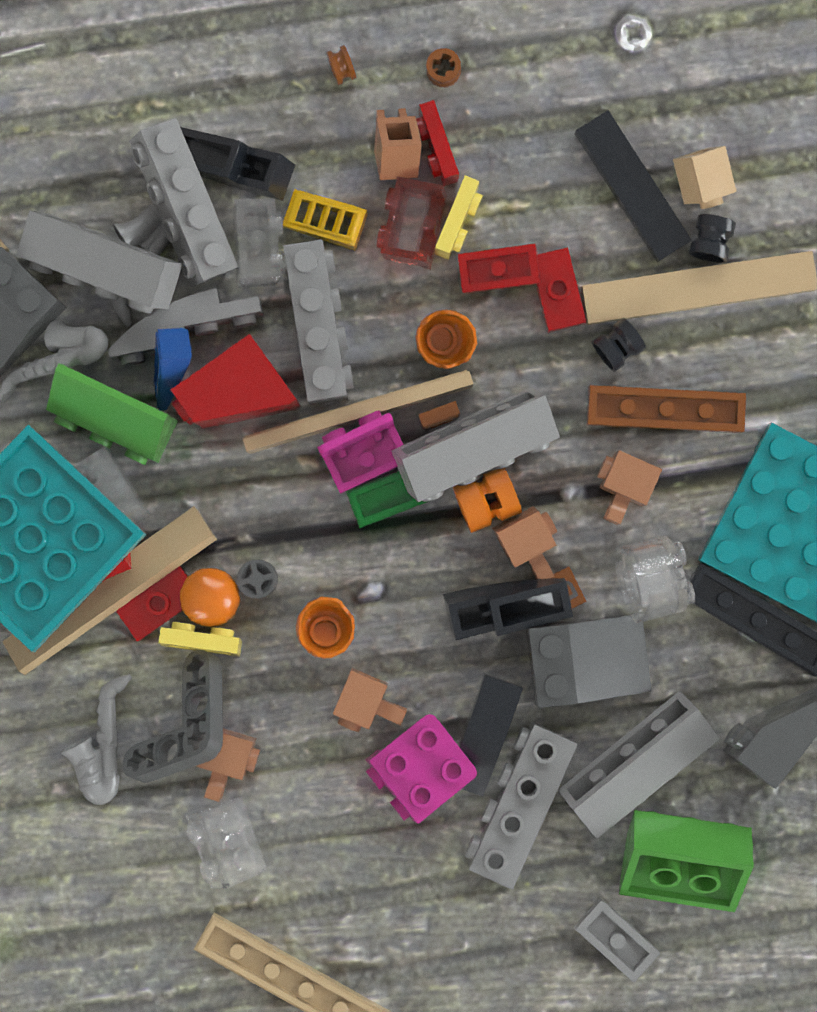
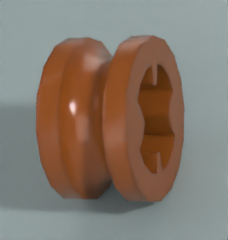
M345 45L340 46V50L337 53H333L331 50L326 52L338 86L343 84L345 78H350L351 80L357 78Z
M440 48L433 51L426 61L429 80L438 87L447 88L454 85L461 75L459 56L448 48ZM443 59L449 60L450 68L455 67L454 70L446 71L445 76L438 75V68L433 69V66L441 65Z

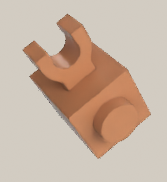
M406 108L398 109V116L389 118L385 117L384 110H376L374 154L379 179L418 178L422 144L416 116H407Z
M620 450L615 452L613 457L606 455L597 474V477L603 479L599 488L614 494L603 519L620 525L630 502L641 507L646 506L662 469Z
M532 506L492 528L509 562L515 568L528 561L536 579H550L554 577L549 564L542 554L557 546L552 537L553 534L557 533V529L547 512L540 514L539 510Z
M352 668L333 715L340 717L338 724L359 732L361 727L370 729L375 714L401 725L407 708L383 699L388 686L387 682Z
M223 728V744L219 754L211 761L196 766L212 771L204 798L220 802L225 791L228 776L243 780L247 771L254 773L260 750L254 748L257 738Z

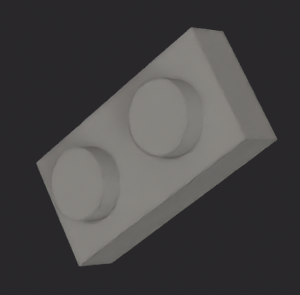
M601 897L574 926L576 931L634 983L660 955L659 950Z

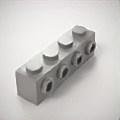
M177 118L140 130L129 141L131 153L136 165L143 173L147 183L148 195L153 204L157 206L162 218L164 233L173 244L178 256V263L183 264L181 273L188 280L190 287L236 269L238 267Z
M31 210L29 211L16 256L29 260V268L46 274H52L53 270L63 274L62 281L79 287H85L86 283L97 287L96 294L112 300H118L119 296L130 300L129 307L146 313H152L153 308L169 309L183 265L52 214Z
M322 239L283 245L307 401L310 405L348 400L347 389L354 388L351 366H343L341 351L348 350L345 327H337L335 312L342 311L339 289H331L329 274L336 273L332 249L325 250Z
M531 387L391 451L407 492L418 502H428L440 498L444 494V490L457 484L467 485L479 479V474L492 468L502 469L514 463V458L527 452L537 453L549 447V442L560 438L545 394Z
M679 691L559 788L558 792L595 838L598 839L666 782L674 778L677 773L693 760L705 753L720 738L698 708Z
M533 721L528 729L525 727L521 728L513 746L514 749L518 750L512 765L506 762L497 781V784L502 786L496 801L491 798L489 799L483 811L481 820L486 822L482 833L480 837L474 834L466 849L464 856L470 858L468 861L470 871L513 890L578 746L575 740Z

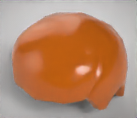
M438 310L427 315L420 322L415 335L417 351L428 364L441 369H450L468 362L477 346L475 327L465 315L455 310Z
M217 568L197 570L186 578L180 591L181 608L184 614L195 624L207 627H217L227 623L235 616L241 602L239 587L230 574Z
M321 596L308 602L299 613L295 626L297 638L302 647L312 656L333 658L345 652L353 641L355 632L354 616L340 599Z

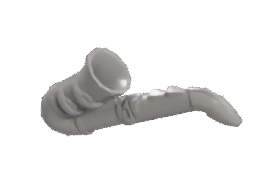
M150 204L148 208L131 221L113 224L120 241L136 247L140 246L142 249L160 255L170 243L164 233L162 218L155 204ZM119 296L118 300L111 299L114 310L121 321L127 327L132 325L131 310L127 304L128 299Z
M57 319L50 322L46 328L44 340L48 350L55 354L35 359L31 363L26 362L20 368L18 367L10 372L2 382L0 402L4 403L8 400L19 383L55 373L58 363L70 368L78 365L85 366L99 360L107 351V336L102 329L95 328L94 326L70 327L64 321Z
M130 674L110 680L101 687L100 703L96 710L99 714L97 720L99 731H97L96 740L99 743L98 748L93 749L92 737L88 736L69 745L60 752L74 766L80 791L86 800L95 805H104L111 802L118 793L120 775L117 770L116 756L118 743L115 696L123 691L132 679Z

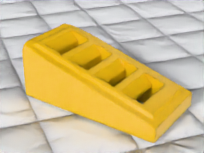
M294 189L282 227L356 251L368 213L366 209ZM301 202L309 204L303 223L295 221ZM316 206L323 208L317 227L310 225ZM332 211L337 213L332 231H329L325 227ZM345 216L352 218L346 235L340 234Z

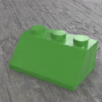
M58 363L55 369L46 408L47 411L56 414L54 423L74 432L78 425L92 431L89 437L90 440L107 448H111L113 442L127 448L124 456L143 465H146L148 459L159 463L178 420L65 365Z
M634 810L626 837L619 895L735 912L754 867L752 828L737 826L732 823L698 820L693 817L659 814L654 811Z

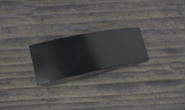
M180 127L201 177L240 190L283 201L295 168V164L280 153L249 147L240 140Z
M565 578L503 582L443 594L450 628L456 641L492 631L497 636L573 617Z
M484 673L459 743L460 749L477 770L476 777L463 787V790L480 796L484 795L522 694V686Z

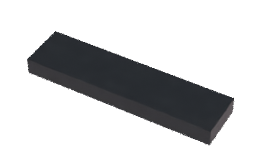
M609 110L575 131L574 134L657 263L692 241Z
M699 563L680 597L810 675L817 677V632L706 565Z

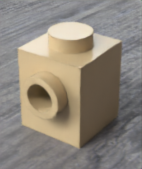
M726 146L704 148L673 159L684 204H700L701 209H707L723 204V196L737 192Z

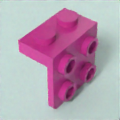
M377 410L358 420L360 427L346 433L342 427L322 437L324 444L317 448L340 494L397 468L391 450L402 446L403 442L394 426V420L390 413L382 416L380 410Z
M432 714L423 716L381 751L376 750L365 759L371 766L365 772L379 790L386 786L395 797L389 802L403 821L410 817L417 824L465 787L477 775L474 765L439 720Z

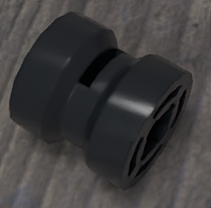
M713 214L698 215L695 226L698 231V238L691 242L689 255L708 262L726 263L730 251L726 243L734 235L736 222Z
M625 318L616 322L613 325L612 331L607 335L600 334L591 341L601 360L613 372L624 366L625 359L629 356H637L646 349V345L637 330Z

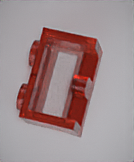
M397 176L395 188L389 187L386 196L385 210L390 211L387 225L380 226L377 236V248H381L380 253L385 260L416 265L431 270L447 199L443 185Z

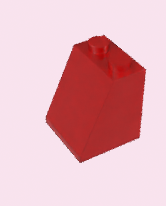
M250 334L171 389L177 398L171 404L183 421L189 425L195 423L203 429L291 412L301 407Z

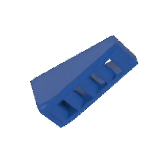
M185 328L157 329L155 333L153 383L156 406L160 411L168 409L174 397L171 389L181 383L192 358L189 332Z

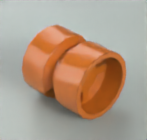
M505 468L495 469L483 474L481 482L475 481L467 485H455L452 487L470 533L490 526L495 517L503 521L522 513L517 494ZM494 493L496 501L488 505L485 495Z

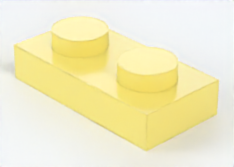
M466 175L464 176L435 246V255L449 260L452 251L460 253L468 233L467 230L462 229L467 215L475 217L483 195L477 193L478 180Z
M172 622L171 628L161 627L158 642L164 647L193 651L205 650L209 653L240 657L242 647L241 639L233 637L234 630L211 627L210 634L195 632V625Z

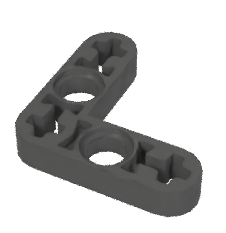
M194 650L186 657L182 668V727L130 747L123 758L122 764L123 772L126 776L142 783H148L211 761L219 754L223 744L222 665L217 656L205 650ZM207 696V705L198 714V704L203 697ZM177 743L175 757L168 762V752L172 745Z

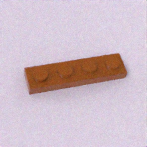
M590 385L588 387L587 425L744 433L746 393Z

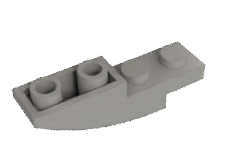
M217 288L181 298L170 303L169 309H158L127 330L108 349L109 358L115 362L121 361L122 366L144 363V356L155 354V333L157 329L185 328L188 332L195 331L196 336H202L218 332V326L233 323L234 328L255 325L256 318L264 317L261 300L258 296L222 303L221 294Z

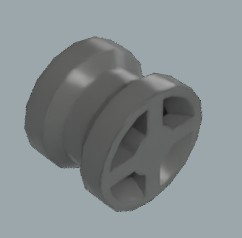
M251 560L239 569L237 584L245 596L252 599H261L269 596L276 589L278 574L269 562Z

